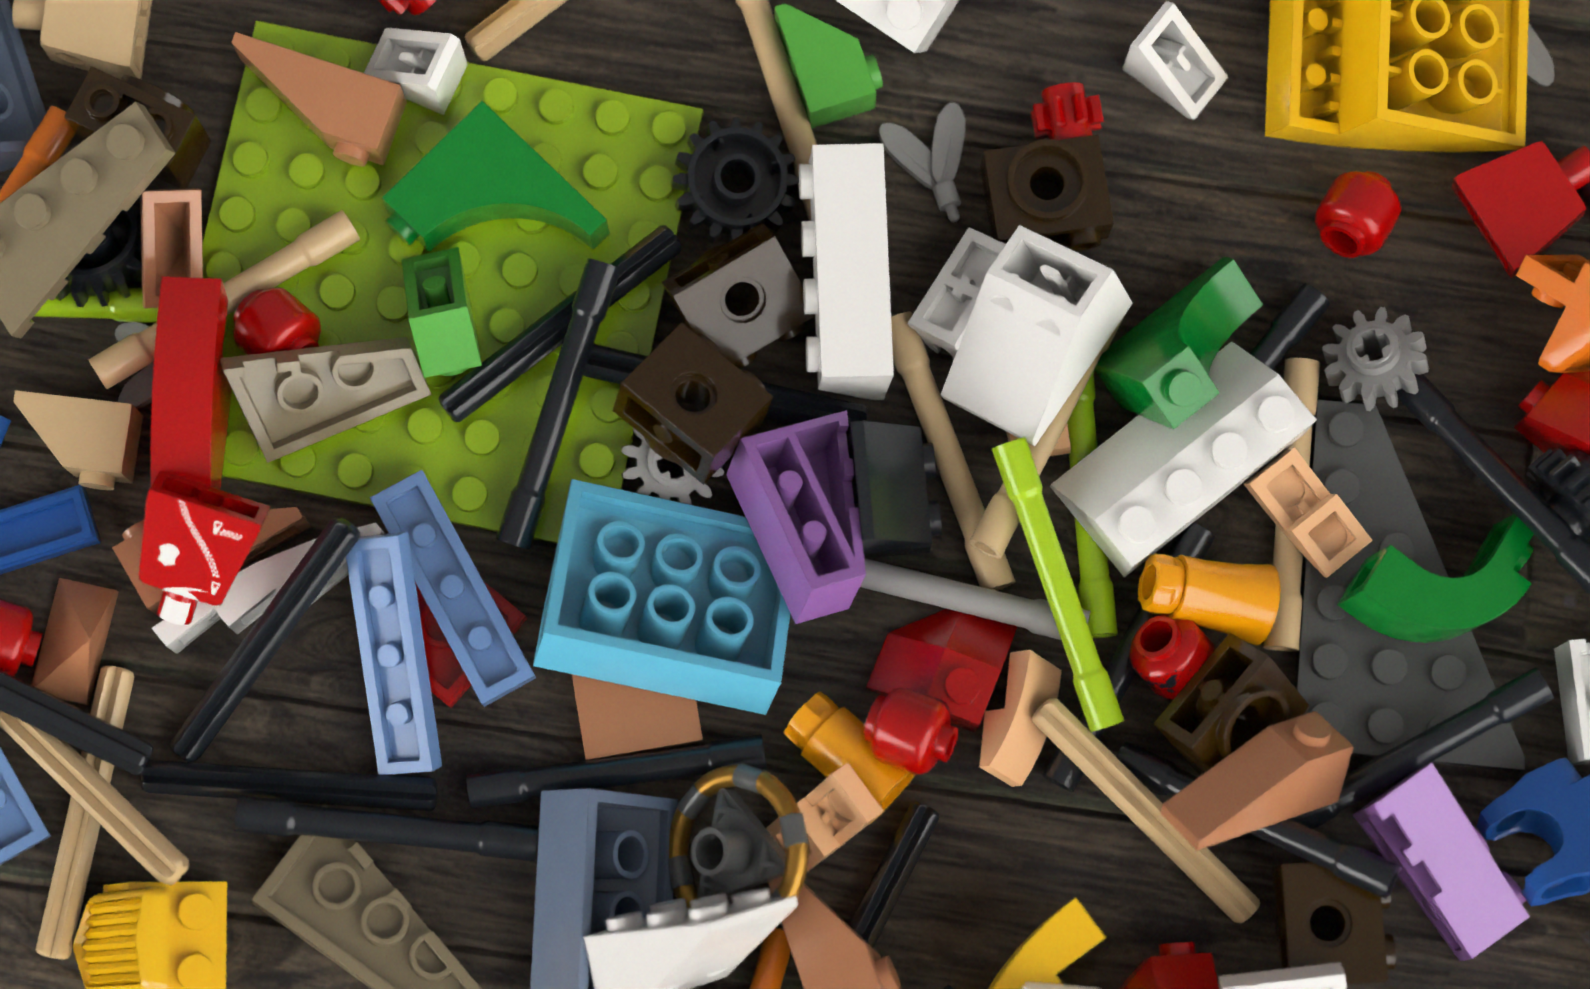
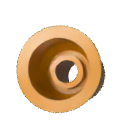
M1153 554L1146 560L1144 570L1139 578L1138 601L1141 602L1142 609L1148 612L1168 614L1172 619L1192 620L1197 626L1227 635L1231 633L1246 643L1257 646L1263 643L1274 625L1280 601V578L1277 569L1271 564H1236L1204 560L1184 555H1178L1175 558L1163 554Z
M821 691L817 692L795 713L783 733L793 744L803 750L801 756L825 778L849 763L885 812L905 790L916 774L876 760L871 751V743L864 739L865 724L845 706L839 708L827 695Z

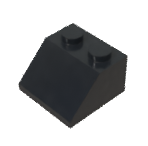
M871 421L851 422L849 454L850 459H853L854 477L852 484L854 505L859 510L864 558L929 553L932 546V536L942 535L939 501H928L926 478H936L933 443L922 444L921 428L917 426Z

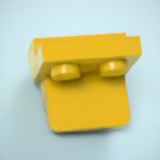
M126 882L103 885V893L96 894L86 903L72 945L85 988L226 989L227 882H176L173 885L160 882Z

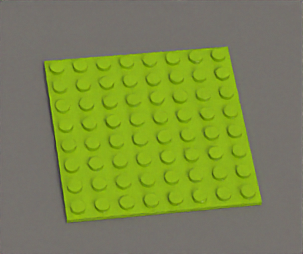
M256 21L252 36L253 38L361 73L365 72L377 47V44ZM467 62L468 65L445 114L442 115L406 99L407 104L385 164L381 165L367 160L366 166L362 167L336 158L332 154L334 149L329 148L245 65L202 243L203 278H219L224 283L294 242L303 232L343 210L358 233L360 240L319 265L310 266L274 287L286 289L318 316L321 324V334L318 341L319 347L407 337L421 368L408 319L402 259L459 247L482 363L576 291L587 258L611 264L661 225H666L677 236L682 211H677L675 204L677 199L685 194V191L671 188V180L673 175L686 173V171L675 165V161L679 152L693 155L687 142L693 133L699 135L703 109ZM483 101L607 219L610 234L593 250L571 233L544 222L516 218L496 219L467 227L451 235L429 252L417 240L410 246L407 245L391 230L385 222L390 214L382 197L474 107ZM671 260L608 308L606 317L599 326L594 344L646 356L651 354L665 292L662 281L668 278ZM235 311L226 317L223 358L246 355L237 347L234 341L233 317ZM562 344L461 422H455L449 417L440 405L439 396L476 367L468 368L458 375L426 377L425 380L431 395L267 463L232 390L222 477L374 507L370 497L423 470L451 523L498 532L511 491L518 482ZM583 375L546 488L545 504L533 539L554 544L558 543L572 479L622 490L624 482L622 472L627 468L629 457L621 452V447L632 445L634 431L631 425L613 412L621 384Z

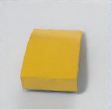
M1074 898L1063 905L1031 933L1000 969L988 989H1023L1026 982L1063 985L1056 974L1102 941L1105 936L1077 898Z

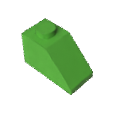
M786 3L775 6L774 18L811 128L875 109L876 89L883 87L882 77L874 55L871 54L864 57L859 39Z
M459 247L402 259L408 319L424 378L436 375H458L468 368L482 366L478 336Z

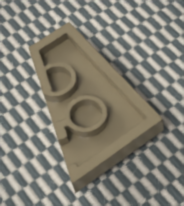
M407 337L220 358L226 378L267 463L431 395Z

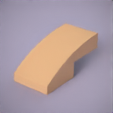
M1295 447L1287 448L1244 483L1245 487L1274 523L1324 577L1328 578L1373 541L1338 494L1329 493Z
M1030 649L1010 652L1005 708L985 711L979 767L1011 787L1023 785L1047 737L1033 723L1032 716L1046 700L1050 698L1057 699L1060 688L1062 670Z
M849 763L833 772L806 797L797 802L803 814L809 841L807 872L884 812ZM778 817L766 829L786 853Z

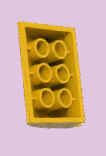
M1270 0L1265 136L1336 147L1413 152L1508 151L1525 147L1529 0Z

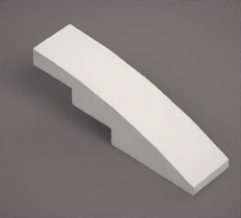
M377 523L357 527L360 531V536L385 534ZM317 538L260 560L238 572L221 606H213L198 601L190 624L178 625L162 620L152 627V630L165 646L176 654L220 619L236 634H239L263 614ZM346 557L313 603L349 575Z

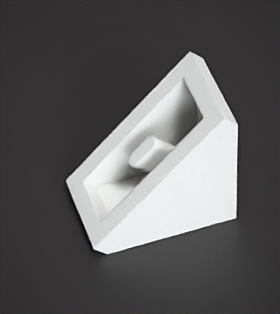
M1169 1L1162 5L1133 41L1123 66L1125 72L1186 118L1195 120L1228 78L1227 74L1176 5Z
M385 28L364 74L401 85L407 100L444 115L468 64L460 39L451 33Z

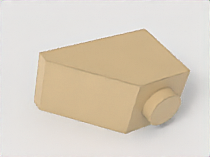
M15 390L13 400L15 405L60 464L74 477H79L78 484L80 486L98 490H114L115 482L133 484L143 415L133 404Z

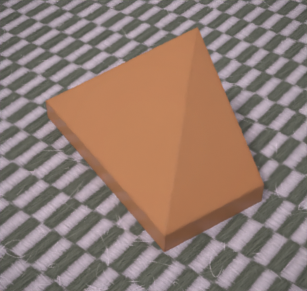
M199 188L145 190L140 195L142 302L144 308H158L162 277L203 278L201 189Z
M59 578L32 686L61 700L90 705L119 593L117 590Z

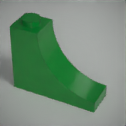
M483 101L474 107L382 197L390 214L385 222L391 230L407 245L410 246L417 240L429 252L451 235L467 227L496 219L516 218L544 222L571 233L593 250L610 234L607 219Z
M1224 256L1109 346L1101 355L1095 370L1121 408L1175 429L1220 393L1209 377L1212 362L1232 333L1263 304L1234 259Z

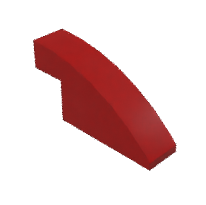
M161 278L152 385L151 485L159 472L163 471L206 486L221 489L232 388L220 362V358H223L222 351L228 309V298L222 279Z

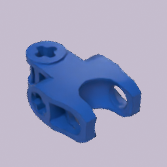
M1561 758L1525 774L1511 789L1495 799L1480 812L1476 826L1486 841H1496L1514 833L1525 832L1543 838L1551 846L1555 856L1536 867L1525 878V887L1521 890V893L1530 906L1543 905L1555 900L1585 895L1590 892V775L1582 778L1569 759Z

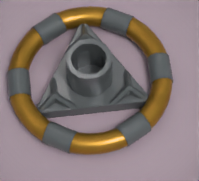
M733 764L716 768L695 781L678 803L670 827L668 867L671 888L676 899L685 898L687 908H692L690 902L692 900L716 894L730 896L782 877L780 885L770 898L790 896L798 898L807 872L809 841L803 814L785 785L768 771L746 764ZM737 786L759 793L771 803L779 816L786 853L735 789H729V787ZM718 793L711 828L707 827L701 830L695 836L692 843V861L696 869L701 873L697 892L688 856L690 835L695 819H697L712 797Z

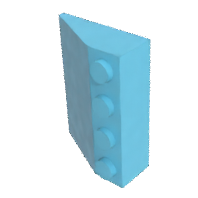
M572 479L543 608L533 666L766 715L782 680L790 611L746 517Z

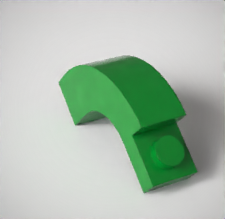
M1515 514L1493 525L1467 571L1459 578H1449L1433 574L1420 567L1390 544L1364 560L1337 605L1367 627L1395 639L1420 643L1453 639L1499 617L1523 597L1532 583L1517 572L1525 565L1533 552V546L1529 544V541L1534 533Z

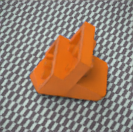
M1526 255L1516 276L1534 286L1531 294L1538 300L1556 308L1562 309L1566 306L1539 358V366L1549 372L1556 373L1590 371V261L1580 255Z

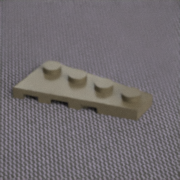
M134 102L0 203V319L11 336L22 338L34 324L31 320L48 299H55L69 282L66 279L69 273L86 253L92 254L106 236L103 233L122 210L128 211L174 156L175 151L144 105Z
M300 835L251 899L256 907L371 989H482L438 936L420 919L399 890L394 888L376 867L371 857L360 844L354 840Z

